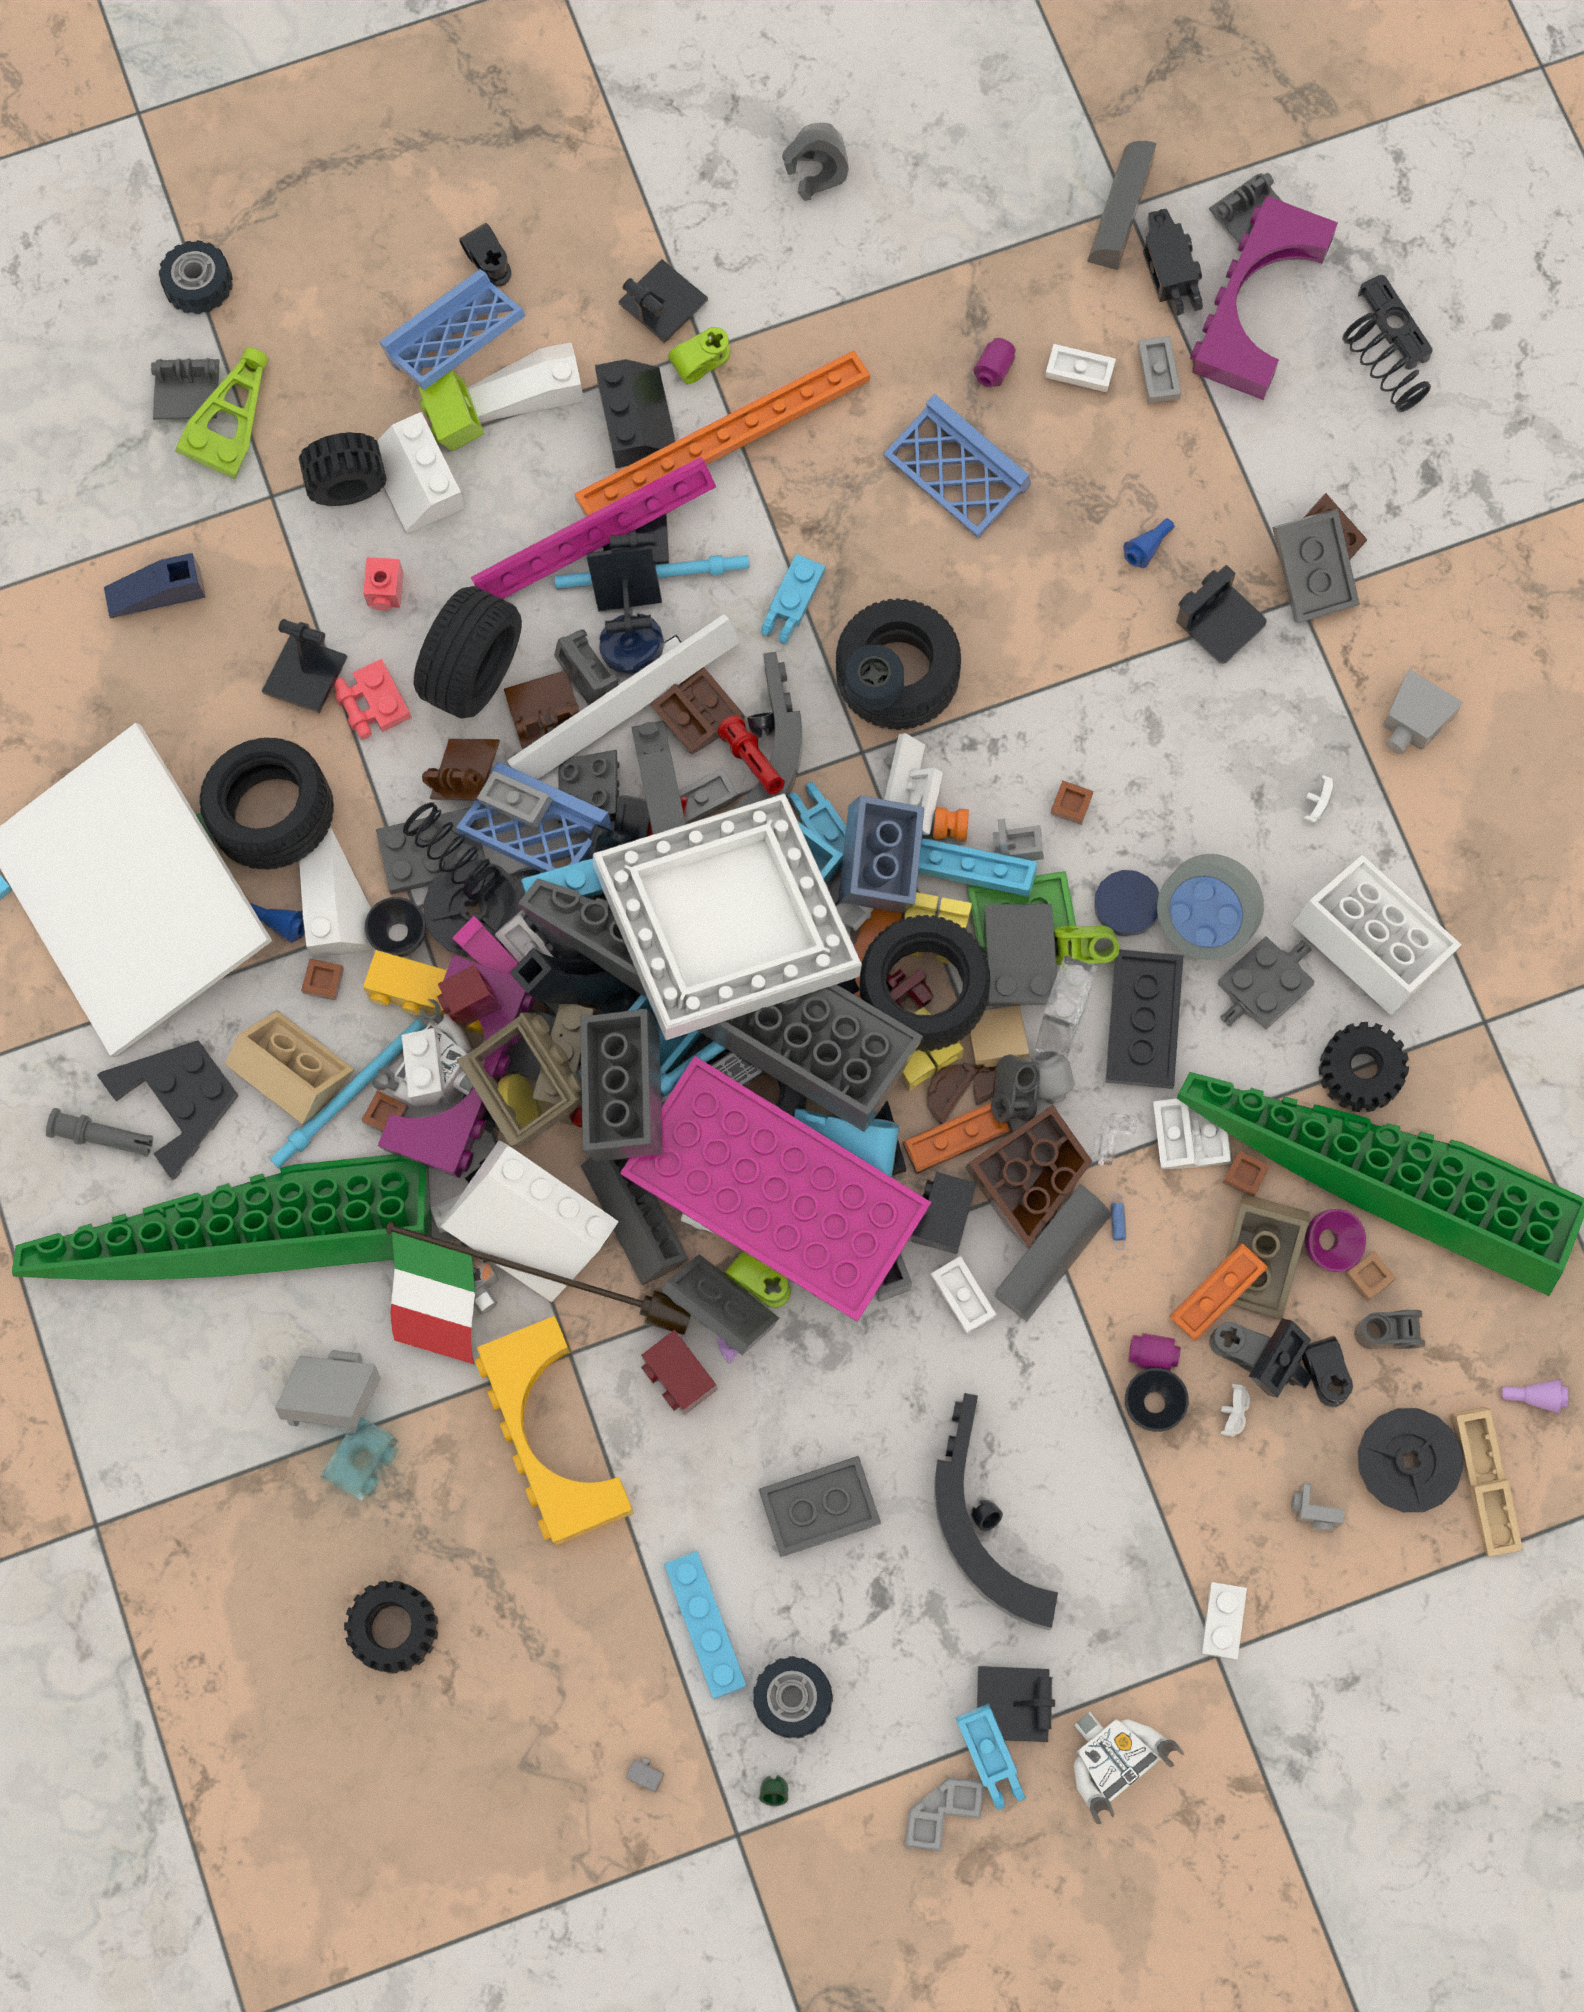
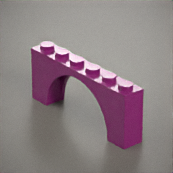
M1266 196L1262 207L1256 205L1250 224L1254 226L1251 233L1244 232L1238 247V251L1242 252L1238 261L1232 260L1226 274V278L1230 279L1227 288L1220 287L1214 305L1218 306L1215 315H1208L1202 329L1206 336L1203 343L1196 342L1190 357L1191 360L1195 361L1192 373L1264 400L1276 373L1279 359L1270 356L1257 347L1245 333L1237 313V295L1244 283L1255 272L1269 264L1289 259L1310 260L1323 264L1338 225L1336 221Z
M453 955L444 980L475 964L487 978L501 1006V1009L479 1019L485 1041L519 1017V1014L531 1011L535 997L527 994L513 976ZM521 1032L485 1058L483 1067L488 1075L494 1078L497 1083L500 1075L505 1076L509 1069L511 1057L508 1055L512 1044L519 1042L522 1036ZM473 1088L460 1103L437 1115L407 1118L390 1114L378 1146L389 1153L460 1178L462 1172H467L471 1166L474 1153L470 1151L475 1139L480 1140L484 1133L486 1121L483 1118L487 1108Z

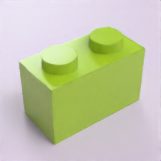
M453 370L425 390L420 386L418 387L422 399L419 401L425 415L431 420L432 426L430 430L437 444H443L449 450L454 451L485 434L465 380Z

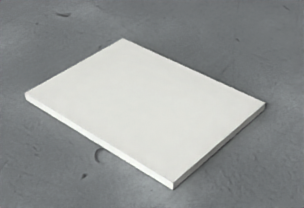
M134 723L0 826V869L110 1056H118L272 942V939L143 727L138 723Z

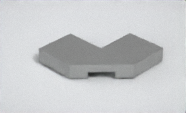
M947 1778L909 1809L905 1847L941 1852L945 1815L981 1819L983 1783L981 1781Z

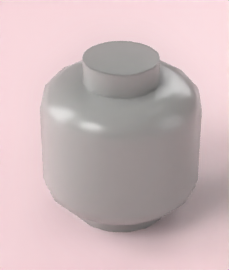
M1053 1050L1036 1054L1032 1057L1031 1063L1035 1064L1040 1071L1037 1098L1046 1100L1049 1104L1063 1101L1066 1098V1094L1072 1091L1075 1085L1069 1060Z

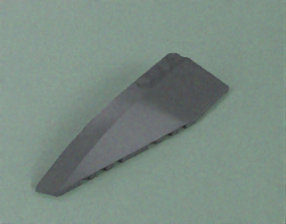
M537 878L518 902V907L590 960L648 998L608 901L599 898L595 901L580 896L578 891ZM837 984L697 1030L863 1132L866 1131L884 1105L923 1039V1036Z

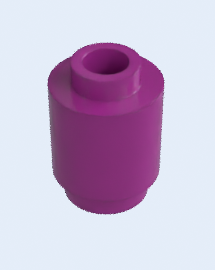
M994 338L992 342L986 345L973 369L980 384L986 387L1000 386L1003 383L1015 360L1014 354L1016 349L1012 343L1003 338Z
M1142 1333L1141 1336L1132 1335L1128 1362L1136 1363L1138 1368H1162L1170 1371L1171 1366L1178 1367L1181 1347L1175 1346L1174 1338Z

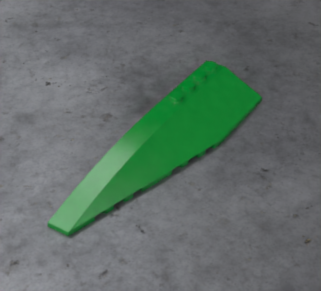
M1189 1072L1177 1095L1178 1100L1241 1142L1320 1188L1377 1217L1547 1296H1550L1563 1274L1584 1219L1583 1197L1463 1142L1450 1140L1449 1144L1434 1140V1135L1420 1132L1418 1136L1400 1131V1126L1390 1123L1383 1126L1371 1124L1370 1119L1316 1104H1314L1313 1108L1297 1104V1099L1284 1096L1282 1100L1263 1096L1264 1091L1250 1088V1090L1244 1091L1234 1088L1231 1082Z
M395 1154L289 1165L280 1168L281 1173L265 1177L263 1173L249 1177L250 1182L231 1187L230 1183L217 1186L216 1190L210 1194L201 1196L198 1192L145 1207L143 1208V1213L127 1217L125 1213L112 1217V1222L93 1227L92 1223L78 1227V1230L73 1234L62 1236L61 1233H56L15 1245L12 1275L13 1277L78 1280L188 1279L259 1274L394 1260L392 1232L391 1235L386 1232V1225L389 1222H395V1226L432 1237L429 1170L425 1165Z

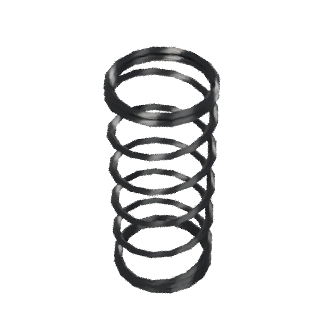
M1368 313L1357 319L1347 328L1342 340L1345 344H1350L1351 352H1362L1360 356L1361 365H1373L1370 371L1371 378H1383L1380 385L1381 391H1393L1390 400L1391 404L1395 405V409L1398 412H1404L1419 403L1429 393L1431 384L1428 381L1420 382L1406 391L1397 402L1393 401L1397 390L1412 381L1419 374L1420 370L1410 373L1396 387L1390 389L1383 388L1386 378L1403 367L1409 361V357L1407 356L1399 360L1383 375L1374 376L1372 374L1377 363L1395 352L1399 347V343L1390 346L1377 360L1364 363L1362 358L1365 352L1377 345L1389 334V330H1385L1378 334L1365 348L1354 350L1352 348L1353 343L1364 337L1379 320L1375 313ZM1367 320H1369L1366 324H1364V325L1357 331V333H1356L1354 336L1348 338L1349 335H1350L1357 327H1359L1362 323H1364V322H1366ZM1422 389L1420 392H1418V393L1415 394L1414 396L1410 397V396L1413 395L1415 392H1417L1418 390Z
M433 802L423 804L406 820L403 833L406 836L416 835L415 845L420 848L428 847L427 857L429 859H440V871H452V883L457 885L464 884L463 893L469 900L480 898L497 882L501 872L497 866L487 868L490 859H485L473 869L466 880L456 882L454 880L456 869L472 859L478 851V847H472L464 853L455 867L447 870L443 869L442 861L444 857L455 851L464 842L466 835L461 834L456 837L441 856L431 857L429 854L431 846L444 838L451 831L454 823L448 822L438 830L430 843L420 845L417 842L419 834L433 825L442 812L438 810L437 805ZM432 808L428 817L419 826L408 831L411 824L420 814ZM450 825V827H449L439 838H437L438 835H439L446 827H448V826ZM460 838H462L456 846L449 850L454 843H456ZM471 851H473V853H472L466 860L463 861V859H464ZM484 863H486L476 874H474ZM495 872L482 889L471 894L480 881L490 873ZM472 879H474V880L470 883V885L468 886V888H467V890H466V887H467V885H468V882L471 881Z

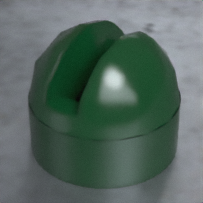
M777 1775L776 1779L767 1776L760 1786V1801L769 1806H780L787 1803L788 1783L780 1775Z

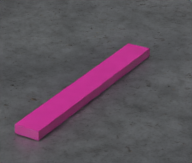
M699 457L477 573L471 579L476 587L504 599L586 556L587 553H592L609 544L610 535L628 534L630 531H634L716 488V485L702 457Z

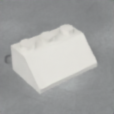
M422 412L391 425L377 440L387 479L384 488L406 534L465 508L461 491Z

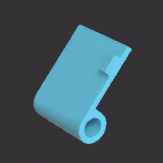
M799 1108L795 1109L794 1117L892 1178L899 1132L898 1124L887 1120L873 1119L866 1131L863 1132L840 1117Z

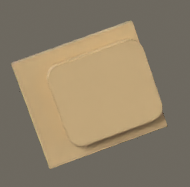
M1020 1005L984 1010L981 1020L970 1033L975 1064L994 1067L997 1066L1002 1057L1009 1054L1020 1058H1030Z

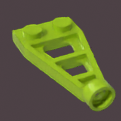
M251 347L245 348L240 362L189 419L176 446V453L228 477L236 478L248 452L261 374L269 361L263 352ZM233 385L242 387L249 392L244 408L224 400ZM223 411L237 418L238 425L234 438H226L208 429V422L217 412Z

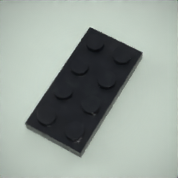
M1119 949V954L1114 959L1105 1083L1174 1088L1184 955Z

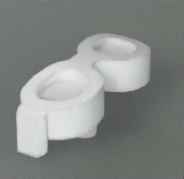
M1324 775L1321 776V780L1324 783L1320 797L1309 792L1306 799L1317 803L1311 815H1306L1303 819L1313 824L1322 816L1333 788V779Z
M1232 1384L1234 1388L1233 1407L1222 1406L1221 1408L1223 1413L1231 1414L1226 1423L1225 1431H1221V1434L1224 1436L1234 1437L1240 1434L1245 1427L1246 1418L1244 1413L1250 1407V1396L1243 1385Z

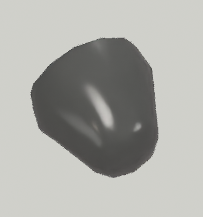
M813 123L803 127L795 140L786 147L782 155L788 175L795 174L798 160L822 163L823 169L820 174L815 177L807 176L799 182L798 194L804 201L811 200L815 193L842 184L847 178L849 166L844 141L837 129L829 123Z

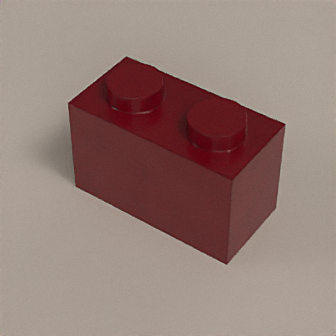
M475 964L438 983L442 994L438 995L437 998L446 1015L449 1014L452 1021L458 1019L464 1027L501 1009L487 978Z
M675 1330L641 1354L645 1362L641 1369L653 1384L656 1381L661 1383L666 1390L662 1397L673 1411L680 1408L685 1415L718 1390L716 1383Z

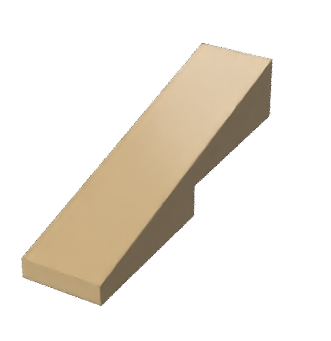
M1480 1407L1451 1413L1455 1436L1462 1448L1463 1467L1486 1556L1491 1557L1523 1550L1509 1480L1505 1479L1491 1409Z

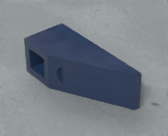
M193 553L161 559L104 587L110 618L206 598L201 570Z

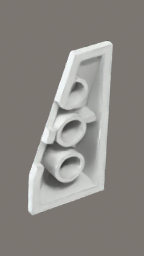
M572 342L540 348L467 387L480 422L584 402Z
M330 827L327 835L324 836L318 847L299 861L306 947L313 958L374 949L365 934V920L371 907Z

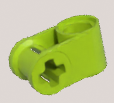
M710 327L690 340L678 344L669 352L668 359L685 384H692L700 380L705 374L724 365L730 357L728 335L719 327Z
M1060 926L1054 929V936L1057 937V965L1076 966L1089 963H1108L1119 954L1120 947L1116 934L1108 926ZM1101 938H1108L1112 942L1107 949L1098 950L1094 947L1096 941ZM1070 941V950L1068 951V942Z
M741 1251L725 1271V1274L731 1280L771 1308L782 1307L790 1299L791 1290L786 1277L744 1251ZM779 1284L781 1292L778 1294L771 1292L769 1295L767 1287L769 1285L776 1287Z

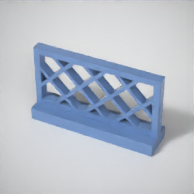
M479 269L379 343L391 365L397 370L401 369L425 390L526 315L519 305L493 285L487 274ZM511 311L504 318H497L499 312ZM489 314L488 320L476 321L478 315ZM485 330L479 336L472 337L473 331ZM464 332L463 338L451 339L453 333ZM459 348L453 355H446L448 349ZM430 351H439L437 357L426 358V355ZM434 367L423 377L420 375L422 368Z
M934 394L926 402L927 407L885 451L884 457L979 538L1020 493L1023 494L1031 486L1030 475ZM929 419L937 426L938 437L919 439V428ZM942 431L948 436L942 437ZM915 433V439H910L911 436ZM956 442L961 446V458L943 459L942 443ZM938 444L939 459L920 460V445ZM915 445L916 461L902 462L895 456L902 446ZM965 451L972 457H965ZM966 463H980L985 468V478L966 479ZM962 464V480L944 481L943 465ZM939 465V481L925 482L921 478L920 467ZM910 467H916V473ZM989 471H990L995 477H990V478H989ZM1004 483L1011 491L1003 499L990 500L989 484ZM985 484L986 500L967 501L966 485ZM962 486L963 502L949 503L944 498V487ZM940 487V494L933 488ZM986 506V518L976 526L968 519L967 507ZM990 506H996V507L990 512ZM956 508H963V514Z
M500 762L496 763L491 770V774L493 770L548 794L553 800L538 824L541 834L521 838L519 828L529 825L514 818L513 821L494 826L492 815L499 814L500 812L487 806L484 808L485 805L479 801L474 802L456 827L459 834H465L466 837L542 873L557 869L552 865L551 860L571 855L572 861L569 865L587 859L592 840L588 838L586 842L572 845L571 834L582 831L590 834L594 824L613 830L608 812ZM488 817L490 827L480 830L470 828L474 820ZM555 818L562 821L563 828L544 832L542 822ZM516 830L518 840L507 843L498 841L496 834ZM566 836L568 847L549 852L548 840ZM543 842L545 853L535 856L525 854L524 847Z

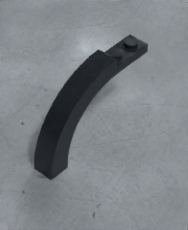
M532 948L509 972L527 994L539 1000L556 1004L591 1002L630 988L586 956L557 958L545 955L535 948Z
M964 1393L962 1402L955 1401L952 1422L958 1423L956 1436L949 1435L945 1456L952 1457V1460L949 1462L937 1459L934 1499L937 1520L943 1540L959 1571L984 1599L1014 1619L1050 1631L1053 1625L1058 1592L1028 1584L1001 1567L983 1547L970 1522L964 1497V1472L978 1395Z

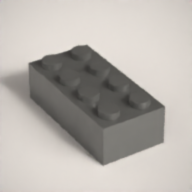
M648 1009L580 1017L583 1151L596 1162L663 1154L660 1040L657 1019Z

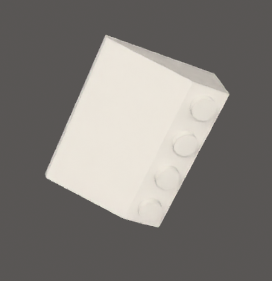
M1363 855L1309 900L1292 922V925L1390 1015L1395 1013L1461 946L1453 936Z
M499 1140L440 1227L474 1250L573 1280L601 1249L619 1221L518 1151ZM496 1264L551 1302L567 1286Z

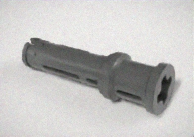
M58 1108L52 1109L46 1126V1136L49 1138L60 1136L72 1139L78 1145L85 1144L88 1141L141 1154L145 1157H148L151 1151L148 1149V1146L152 1147L153 1144L152 1135H144L94 1123L87 1115L82 1114L80 1117L64 1114Z

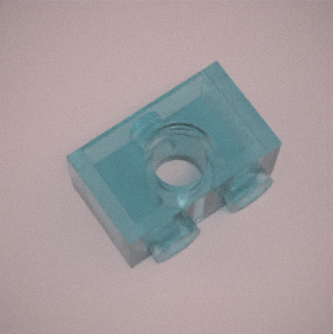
M360 1418L356 1432L354 1434L346 1433L321 1477L362 1501L365 1495L371 1496L380 1480L377 1475L382 1466H388L396 1456L398 1447L395 1445L398 1440L364 1418ZM363 1451L369 1452L371 1455L369 1465L363 1469L356 1468L354 1465L356 1455Z

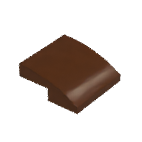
M704 667L690 676L680 686L674 684L651 704L653 709L691 754L698 752L719 738L717 730L724 719L735 715L740 716L742 719L745 718L742 711Z

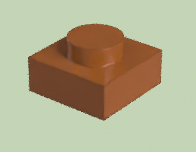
M1062 780L1051 809V814L1082 825L1094 791Z
M309 959L301 991L303 994L336 1000L344 971L343 966Z
M377 1090L362 1118V1122L383 1132L390 1114L404 1117L409 1107L407 1104Z
M1239 1150L1223 1183L1255 1197L1270 1165Z

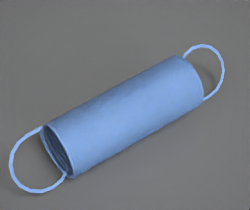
M1113 1202L1111 1204V1218L1115 1244V1241L1124 1240L1125 1242L1126 1227L1124 1204Z

